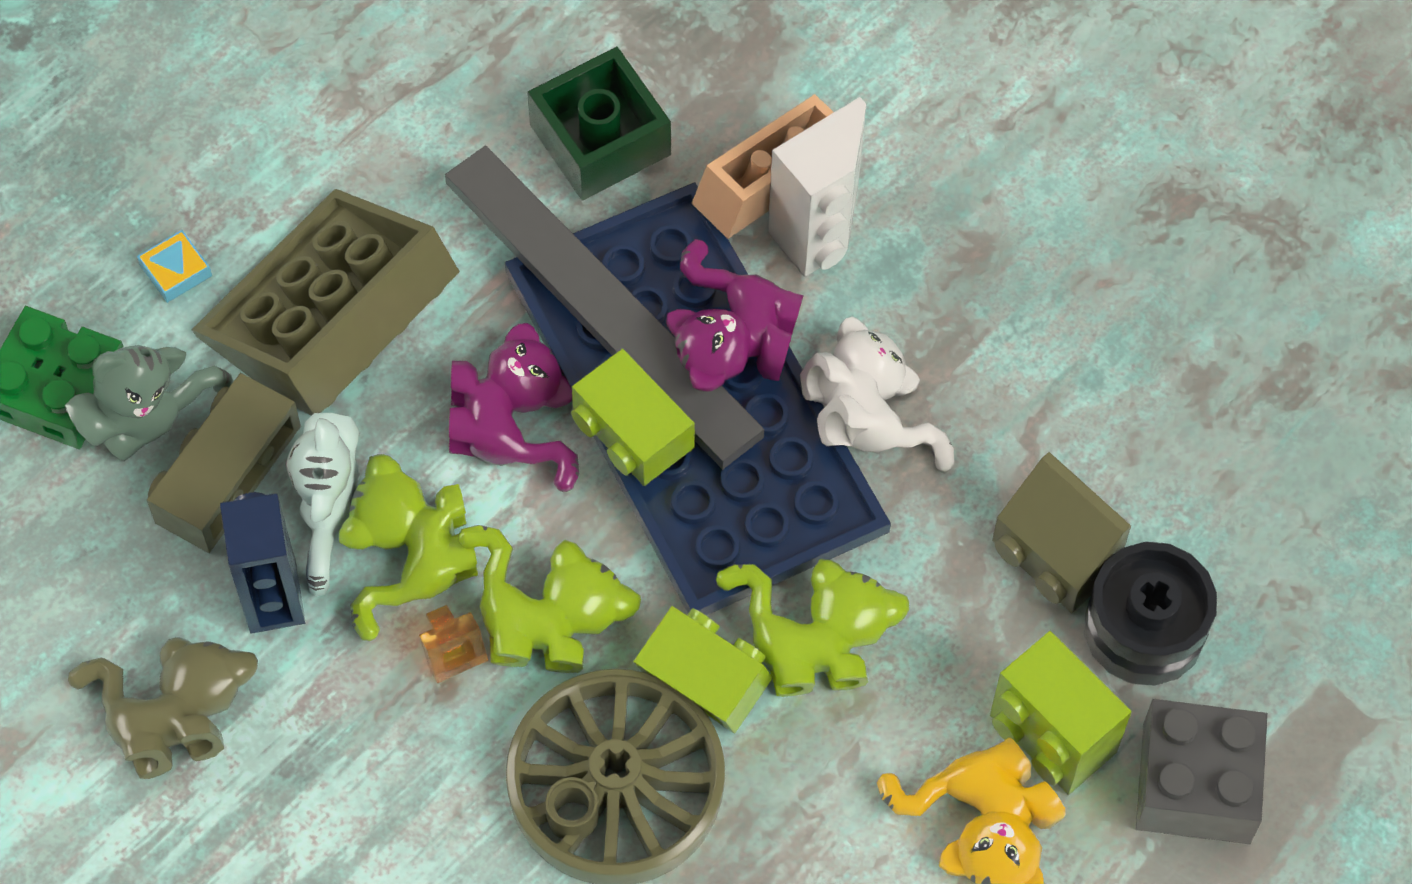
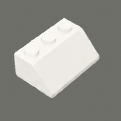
M858 97L772 150L768 233L804 277L819 268L826 270L833 267L844 257L848 250L858 191L866 103L861 97Z

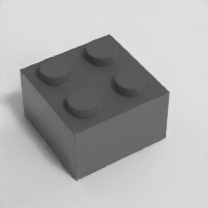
M1152 699L1143 723L1136 830L1251 844L1262 822L1268 713Z

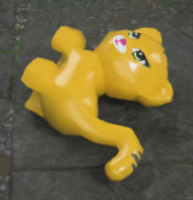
M1009 737L986 750L976 751L955 759L943 771L926 779L914 795L905 794L901 788L899 778L893 773L882 774L877 780L881 799L897 815L921 816L938 798L946 793L963 803L975 807L981 812V816L975 817L966 825L960 838L948 843L942 851L939 867L947 874L966 876L975 884H1044L1043 873L1039 868L1042 846L1029 828V825L1032 822L1040 829H1051L1066 816L1065 807L1056 792L1046 781L1031 787L1023 786L1031 778V764L1012 738Z

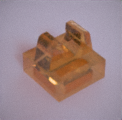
M444 605L426 613L427 620L432 629L419 634L428 667L437 683L488 661L480 628L471 612L454 618L448 606Z

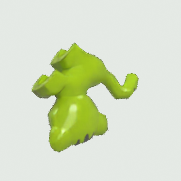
M385 454L369 457L365 478L358 485L351 500L349 518L339 530V543L350 549L363 550L370 546H375L388 550L399 548L404 544L408 547V555L402 570L400 583L388 586H365L350 604L352 626L360 638L366 641H372L377 638L380 632V627L372 613V609L377 605L399 606L413 600L431 599L446 591L455 583L478 576L474 548H464L459 543L458 534L455 535L454 529L467 524L460 485L444 486L436 494V506L428 505L420 483L402 472L400 464Z
M475 525L461 529L458 534L459 543L464 548L488 547L491 553L483 572L484 591L480 602V609L490 638V662L492 664L525 667L531 659L532 649H541L544 653L546 670L560 673H579L583 670L584 648L580 641L571 638L574 633L600 634L613 622L624 621L634 616L640 608L641 595L630 587L621 584L616 575L607 566L586 557L583 550L576 543L564 540L555 547L550 558L551 571L545 580L542 594L543 599L536 600L530 598L518 588L506 583V571L513 547L499 529Z
M820 559L813 568L811 584L814 590L811 598V619L813 622L810 624H800L772 613V579L755 564L731 565L719 571L715 579L717 585L723 590H731L746 584L751 588L749 612L753 624V644L755 648L766 656L763 662L770 670L776 695L779 697L796 696L812 692L815 686V673L824 672L827 675L830 686L834 691L866 686L869 681L865 661L860 655L850 653V650L877 643L886 629L896 626L906 617L909 611V600L906 595L894 590L885 589L880 583L865 574L845 571L833 560Z

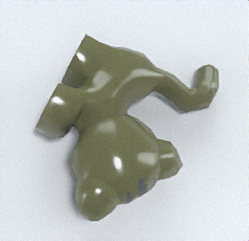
M180 637L168 639L160 651V663L163 669L160 674L159 688L162 695L149 700L132 697L125 698L123 692V668L102 657L82 662L69 672L68 682L71 687L78 690L97 679L104 682L101 701L106 713V730L115 744L123 750L125 760L133 762L139 778L151 779L172 769V752L169 748L171 746L184 745L194 761L216 757L224 749L221 732L207 717L228 710L237 695L238 687L247 683L255 674L258 667V659L254 653L229 650L221 644L208 641L191 643Z

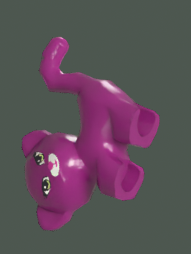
M695 239L682 252L681 272L693 286L726 292L731 311L708 309L696 313L691 310L677 309L667 314L666 324L675 336L678 358L682 366L689 371V378L693 388L703 392L717 390L723 385L724 381L737 376L743 371L749 357L757 358V369L763 378L779 381L804 295L784 290L772 281L757 274L737 275L724 269L704 268L701 262L709 252L708 246L704 241Z
M528 323L518 324L505 336L504 344L489 355L486 378L478 380L477 369L468 361L452 360L451 406L456 407L450 408L449 453L473 456L484 462L499 466L515 462L537 464L553 460L558 464L554 485L559 491L564 493L572 490L578 479V455L562 441L539 444L526 443L512 416L514 411L520 413L539 410L543 406L557 409L573 401L572 389L566 378L562 375L557 359L551 350L540 342L539 335L532 325Z

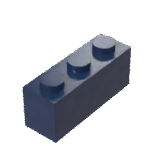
M250 492L236 497L234 501L220 503L228 564L250 634L306 624L297 564L278 494L266 495L260 492Z

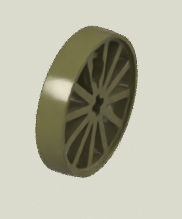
M607 669L585 673L557 685L544 694L529 709L518 725L510 744L506 764V784L510 806L515 820L528 843L547 863L570 877L592 884H639L658 878L685 862L700 847L709 834L721 806L725 783V762L721 742L704 710L653 675L626 669ZM615 695L612 738L607 740L599 731L584 701L601 696ZM628 697L643 698L657 703V706L638 733L625 741ZM570 708L590 746L577 744L547 724L558 714ZM671 714L677 715L692 730L690 733L658 748L647 749ZM539 741L574 764L568 766L529 764L525 761L533 742ZM699 749L704 750L709 766V771L704 773L664 771L659 769ZM610 768L613 772L619 773L625 769L626 776L621 778L613 773L606 778L605 771ZM523 784L552 785L546 795L545 802L531 807L525 805L522 795ZM657 791L708 793L709 795L701 814L693 815L661 796ZM568 803H578L586 805L588 811L582 818L573 821L565 820L557 814L559 809ZM640 805L686 834L667 849H663L648 824ZM607 808L604 860L598 862L574 855V852L584 838L588 837L595 830L600 815ZM621 808L624 809L648 855L647 858L617 863ZM548 822L551 831L562 841L554 843L538 826Z

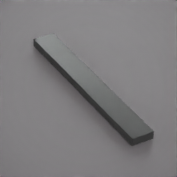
M486 145L445 174L446 184L612 356L623 348L695 423L694 441L722 470L764 438V428L723 386L710 392H703L693 388L689 378V371L682 366L678 358L675 337Z

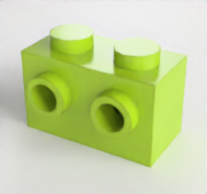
M623 348L572 386L573 410L571 415L577 426L590 438L596 435L608 448L607 454L614 466L624 475L632 473L643 486L647 485L694 448L695 423Z
M671 606L633 662L642 672L653 675L700 706L708 717L735 734L773 679L769 671L762 664L766 656L741 638H737L732 645L718 636L716 632L720 626L700 611L692 608L688 615H686L674 606Z

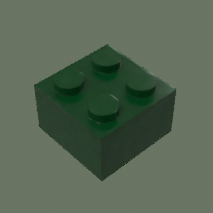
M618 46L527 91L530 126L582 201L671 155V121Z

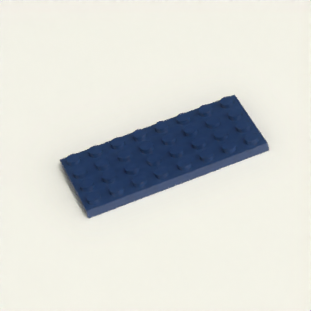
M696 182L573 233L671 334L672 332L666 324V318L668 313L677 309L691 310L696 313L708 309L731 311L726 292L693 286L681 272L682 252L695 239L702 240L708 246L709 252L701 262L704 268L724 269L737 275H748L728 238L692 204L698 189ZM517 257L505 262V271L541 340L557 359L562 375L566 378L572 389L574 384L612 357V355ZM790 346L779 381L763 378L757 369L756 357H749L740 374L724 381L722 386L764 428V438L723 470L694 441V448L647 485L643 486L632 473L628 475L622 474L610 460L607 454L608 448L596 435L593 436L687 613L694 608L707 616L751 596L752 590L747 584L737 586L731 590H723L717 585L715 580L717 573L731 565L755 564L772 579L773 586L815 567L820 559L830 560L890 533L891 522L848 447L845 445L826 446L822 443L818 431L817 418L825 407L822 403L806 400L803 396L800 378L803 369Z

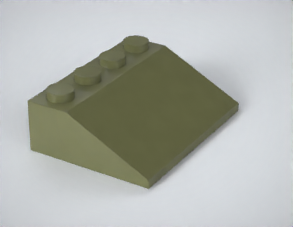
M334 189L192 331L197 338L250 378L295 402L298 410L312 416L314 413H321L333 404L337 396L362 371L371 365L378 354L397 335L401 334L408 327L409 323L433 299L442 293L447 284L460 271L433 226L341 190Z

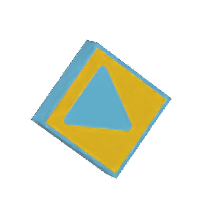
M183 230L137 256L139 265L167 303L212 277L210 266Z

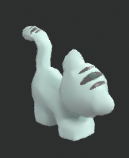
M314 413L305 421L303 435L294 443L286 462L293 488L302 498L300 515L312 529L306 565V579L310 593L316 597L325 595L330 588V554L335 533L341 529L343 523L349 518L351 500L357 489L360 476L359 466L355 460L359 430L351 417L334 413Z

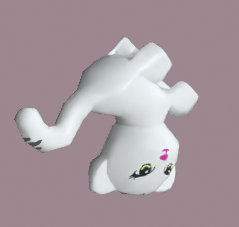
M855 317L846 318L839 326L837 333L838 343L833 355L829 352L816 353L807 362L800 374L802 394L805 399L826 405L817 418L818 431L822 443L826 446H852L862 451L880 453L894 447L911 448L923 443L932 448L935 466L939 471L945 472L954 467V448L945 432L930 423L913 427H902L900 417L885 402L886 399L892 398L894 395L900 397L916 390L920 383L916 372L905 365L903 354L897 345L887 335L876 331H869L859 319Z

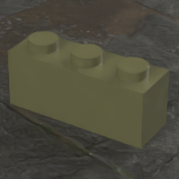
M240 372L230 387L225 386L217 393L211 404L210 414L200 428H194L186 435L180 446L179 456L168 471H161L151 483L147 503L155 524L210 554L224 534L220 503L234 501L236 497L242 494L254 492L300 429L301 425L295 402Z

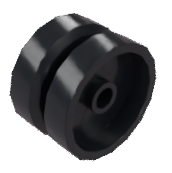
M1141 542L1120 549L1104 562L1094 582L1091 598L1085 612L1084 635L1092 656L1108 673L1131 684L1156 686L1178 679L1196 664L1206 643L1209 631L1217 615V591L1208 570L1192 554L1168 543Z

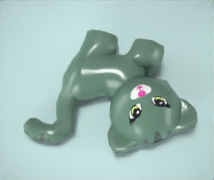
M142 345L122 347L114 352L108 351L99 355L93 363L94 394L83 393L75 395L65 407L78 432L90 444L99 446L104 442L107 449L114 456L122 461H126L145 444L169 432L178 412L191 404L203 390L213 387L214 391L218 393L223 387H230L233 383L232 376L224 369L214 365L195 371L175 390L166 392L171 374L177 371L184 363L186 352L176 347H163L159 349Z

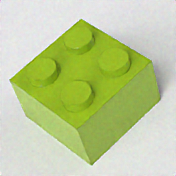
M1049 631L1000 672L990 716L993 718L992 724L997 733L1004 740L1009 737L1012 738L1032 758L1031 763L1037 774L1049 785L1055 786L1058 784L1069 795L1118 752L1132 711L1059 638Z

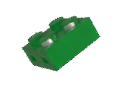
M25 305L0 348V420L80 450L86 439L76 429L65 405L75 395L83 393L94 394L93 363L99 355L108 351L114 352L124 347L122 341L83 326L78 334L68 330L64 319ZM37 360L42 361L39 369L34 367Z

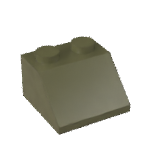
M1048 452L1037 463L998 515L992 541L995 543V548L999 555L1013 567L1020 566L1035 580L1037 589L1048 601L1054 604L1061 603L1072 614L1091 596L1094 582L1104 562L1125 547L1131 525L1055 456Z

